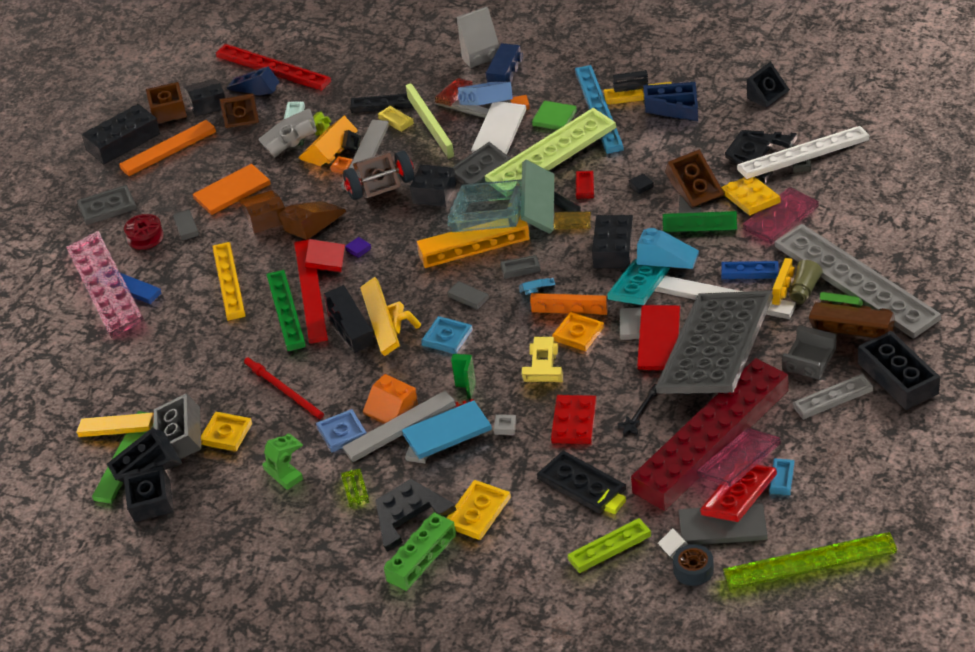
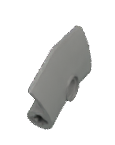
M308 108L282 120L259 138L260 143L274 158L288 147L297 146L301 139L317 132L311 110Z

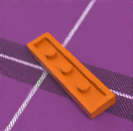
M531 293L530 296L532 312H573L576 314L607 315L608 312L607 296Z

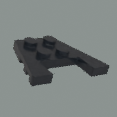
M741 130L726 150L725 158L738 165L765 156L773 144L791 148L797 140V133L782 135V132L764 134V131ZM773 171L755 177L766 184Z
M412 479L376 499L385 550L388 552L403 543L395 528L430 507L437 514L446 517L457 510L455 505Z

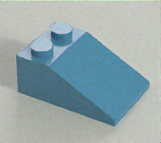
M655 228L644 229L637 243V265L693 269L699 255V250Z

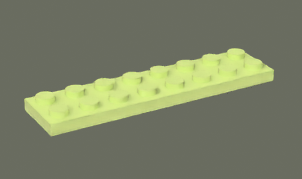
M592 108L486 174L485 181L508 197L521 189L523 161L528 160L549 171L614 130L616 122L595 108Z

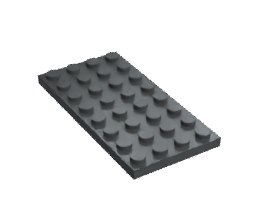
M772 291L698 293L656 385L657 394L734 392L773 299Z

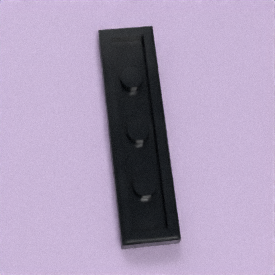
M407 93L351 98L350 102L351 113L383 111L389 106L395 109L414 108L407 98Z

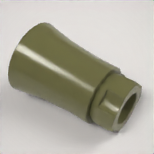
M801 260L798 262L789 294L791 300L803 304L808 299L814 286L823 274L819 264L811 260Z

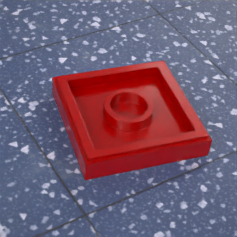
M309 239L305 267L341 272L345 244Z

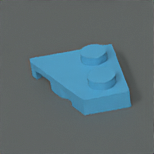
M554 278L529 281L520 284L519 290L520 293L525 292V295H530L531 293L539 292L538 289L554 286L555 281Z

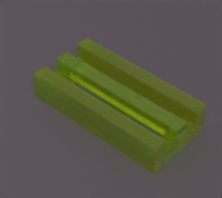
M361 469L341 473L349 507H353V503L361 505V501L369 503ZM355 475H358V479L363 495L359 496L358 489L354 479ZM347 477H350L351 484L355 494V497L353 498L350 494V490L346 480Z

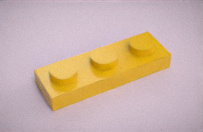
M784 259L773 286V305H780L782 298H786L787 288H790L791 278H794L795 267L792 266L793 259Z

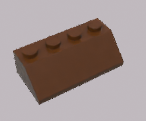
M821 301V303L815 302L809 314V320L813 329L876 338L889 331L893 332L895 316L894 312L885 308L873 310L868 306H860L858 308L852 307V305L847 303L835 305L829 301Z

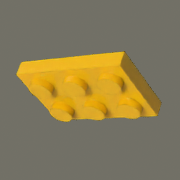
M743 177L721 187L724 196L749 216L781 203L780 196L756 177L749 179Z
M474 480L455 505L457 510L448 515L447 519L454 521L456 532L481 540L510 500L511 494L509 491Z

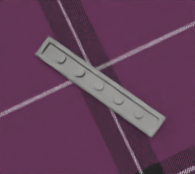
M371 121L349 168L354 169L353 163L376 155L389 127V121ZM343 179V181H342V183H341V188H342V190H345L344 183H343V182H344V179Z
M445 390L343 446V450L350 460L355 462L402 436V429L456 406L455 400Z

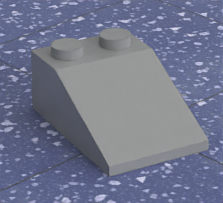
M488 7L457 17L461 56L466 64L472 68L493 60L499 48V43Z

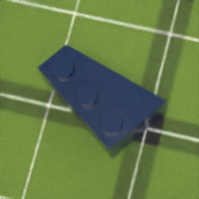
M696 82L643 86L645 113L698 121Z

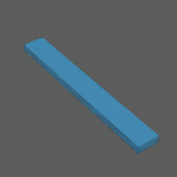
M592 66L575 68V74L589 110L595 108L613 120ZM616 128L601 137L606 154L624 151Z

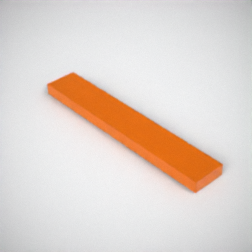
M205 120L120 163V169L128 176H131L216 132V128L209 121Z

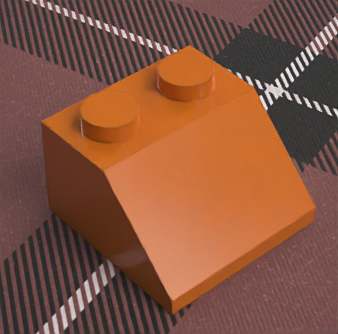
M384 374L372 385L363 414L385 424L418 405L416 388Z

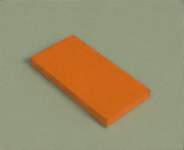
M251 163L192 195L195 201L209 214L213 215L271 185L269 178Z

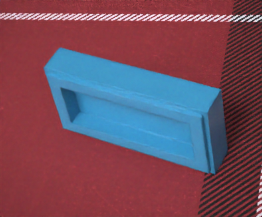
M774 458L773 467L776 468L777 475L770 482L769 494H791L795 460Z

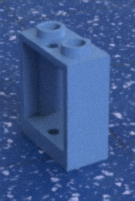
M488 82L459 87L458 99L460 105H484L513 99L511 82Z

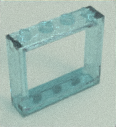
M522 179L462 185L459 192H457L456 199H454L450 214L447 215L448 226H451L452 232L516 227L521 215ZM510 199L507 209L465 213L469 203Z

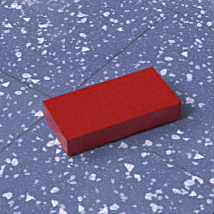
M577 171L576 199L594 198V171Z

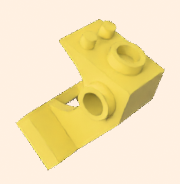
M534 337V342L530 343L532 367H522L524 382H563L562 368L553 367V359H556V355H558V343H554V337ZM540 358H548V360H538V359H540Z

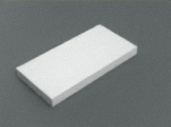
M507 102L492 103L471 149L472 153L486 143L491 142L507 155L525 114L526 105Z

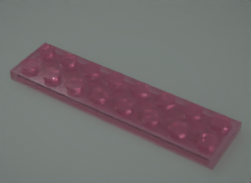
M99 231L66 247L111 338L145 321Z

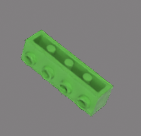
M434 512L428 519H425L422 526L398 549L393 558L386 562L384 566L386 581L407 591L455 538L454 521Z

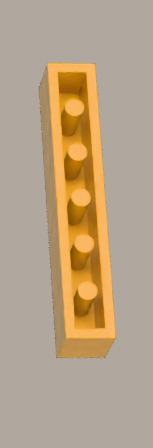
M521 213L419 240L417 241L418 254L424 268L530 240L527 222L521 220Z

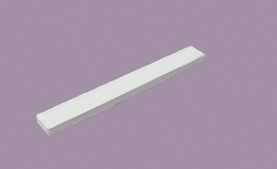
M857 126L737 165V170L746 179L868 141L870 135L861 126Z
M664 276L661 283L655 289V292L696 300L698 293L743 292L670 276ZM781 300L780 305H773L771 301L766 315L790 320L796 308V302Z

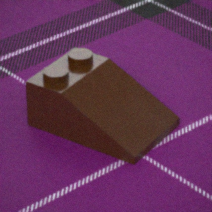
M700 149L667 163L665 173L668 179L691 208L724 196L721 186Z
M273 190L239 200L254 234L282 225L279 213L285 210V206L280 196Z
M324 201L292 204L280 212L279 217L285 232L308 240L346 213V209Z

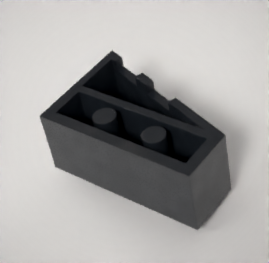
M342 285L324 293L329 322L352 352L357 353L374 345V330L366 322L346 287Z
M151 428L109 461L107 466L115 480L124 482V476L162 466L167 470L183 463L165 432Z

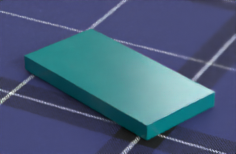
M634 259L608 292V300L644 305L661 283L664 276L669 272L670 267L637 265V259Z

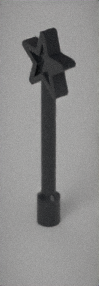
M653 384L648 396L632 419L627 416L625 422L617 424L618 428L623 430V436L630 432L638 434L637 427L640 425V420L637 419L652 397L656 396L657 384Z

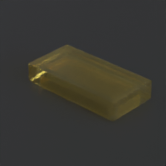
M591 211L555 212L554 229L591 228Z

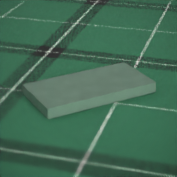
M525 160L522 162L521 220L550 234L554 230V173Z

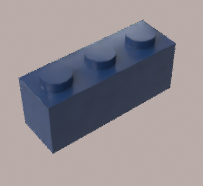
M500 44L486 71L487 83L512 82L513 75L517 72L518 65L523 60V52H521L520 45Z

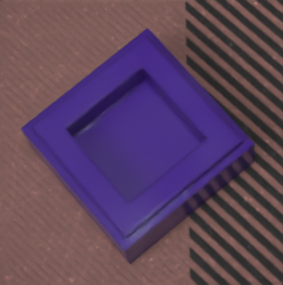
M357 237L347 244L345 248L347 252L359 258L371 250V244Z

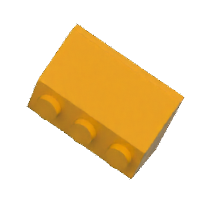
M344 115L328 127L299 158L318 166H322L324 163L329 164L336 158L334 156L335 153L339 154L345 149L342 147L344 132L350 130L356 133L358 130Z

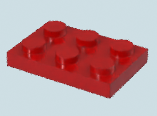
M557 395L551 433L552 444H592L597 404L596 396Z

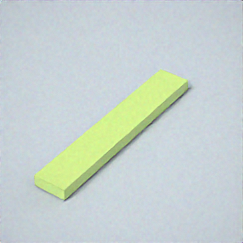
M411 83L406 85L407 98L448 159L454 157L453 144Z

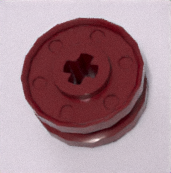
M153 214L134 216L125 223L123 228L128 245L137 250L153 248L164 237L160 219Z

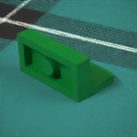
M453 354L451 361L455 387L466 388L467 398L472 399L476 385L472 355Z

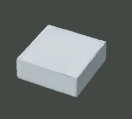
M673 528L658 542L672 559L678 549L688 545Z

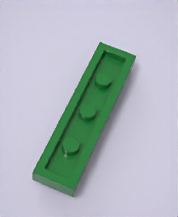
M737 211L662 214L663 231L666 233L737 230Z

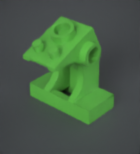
M289 433L286 436L267 441L264 451L266 462L262 464L263 469L287 490L303 480L302 473L289 463L292 458L291 454L302 447L303 444Z

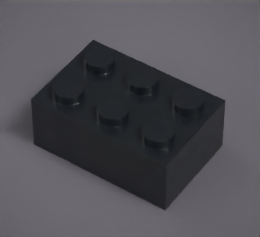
M596 215L592 246L593 268H628L631 264L634 238L633 215Z

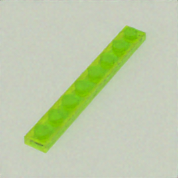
M886 532L723 568V575L729 590L895 554L897 553V546L891 533Z

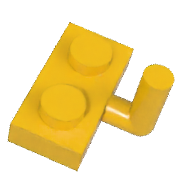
M400 301L387 306L396 335L400 334L401 322L405 319L415 329L420 328L421 323L410 311L403 312L404 305Z

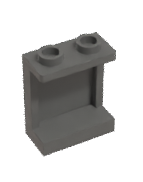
M799 325L796 330L794 344L788 354L784 353L782 356V370L820 380L836 350L837 335Z

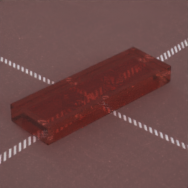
M457 78L435 97V103L451 106L458 100V88L471 86L473 82Z

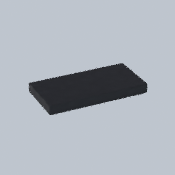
M564 450L537 473L538 480L599 514L605 509V505L617 494H622L626 490L625 483ZM609 489L606 497L600 503H597L600 500V498L604 495V493Z

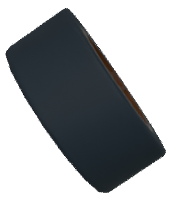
M695 544L686 545L678 549L673 556V573L676 579L689 586L701 585L710 580L714 574V559L711 551L704 546Z

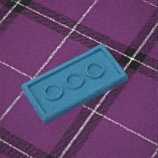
M473 400L402 429V434L418 459H422L490 431L492 427Z

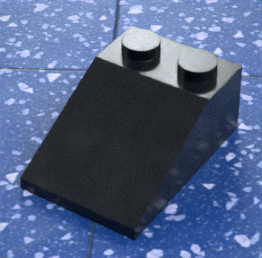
M216 78L184 87L195 117L222 110L220 99H224L225 94L220 82Z

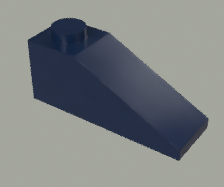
M268 66L235 77L226 88L231 91L260 96L264 94L269 95L276 90L275 87L279 84V80Z

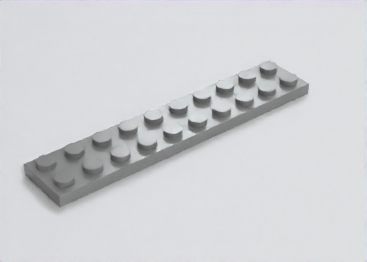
M803 224L775 241L776 248L797 262L811 260L819 264L823 270L821 278L845 294L859 297L863 301L864 306H868L873 310L885 308L894 312V326L913 339L941 320L939 312Z

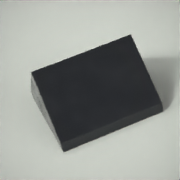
M771 61L747 78V99L765 108L790 90Z

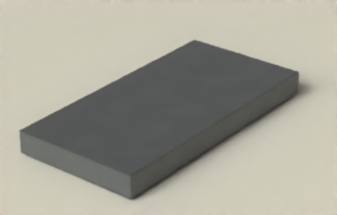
M763 503L753 504L739 522L703 516L700 512L701 508L679 509L681 537L688 545L768 540Z

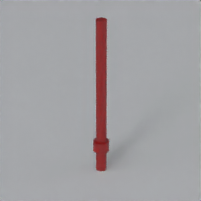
M249 357L245 358L244 364L250 367L257 376H262L319 420L324 417L322 411L269 373L262 364L256 363Z

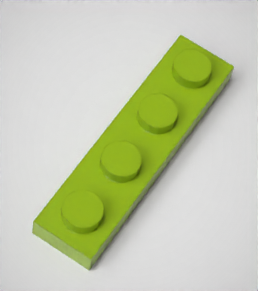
M638 518L567 554L568 561L578 573H581L651 537V530Z

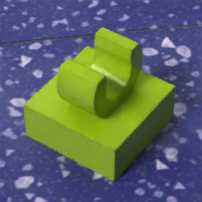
M317 112L313 116L317 131L315 133L316 136L321 135L330 126L329 123H331L330 118L324 116L322 112Z

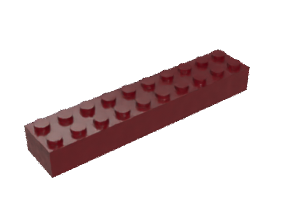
M755 358L743 369L734 392L718 393L631 475L632 493L666 511L789 391L788 374Z

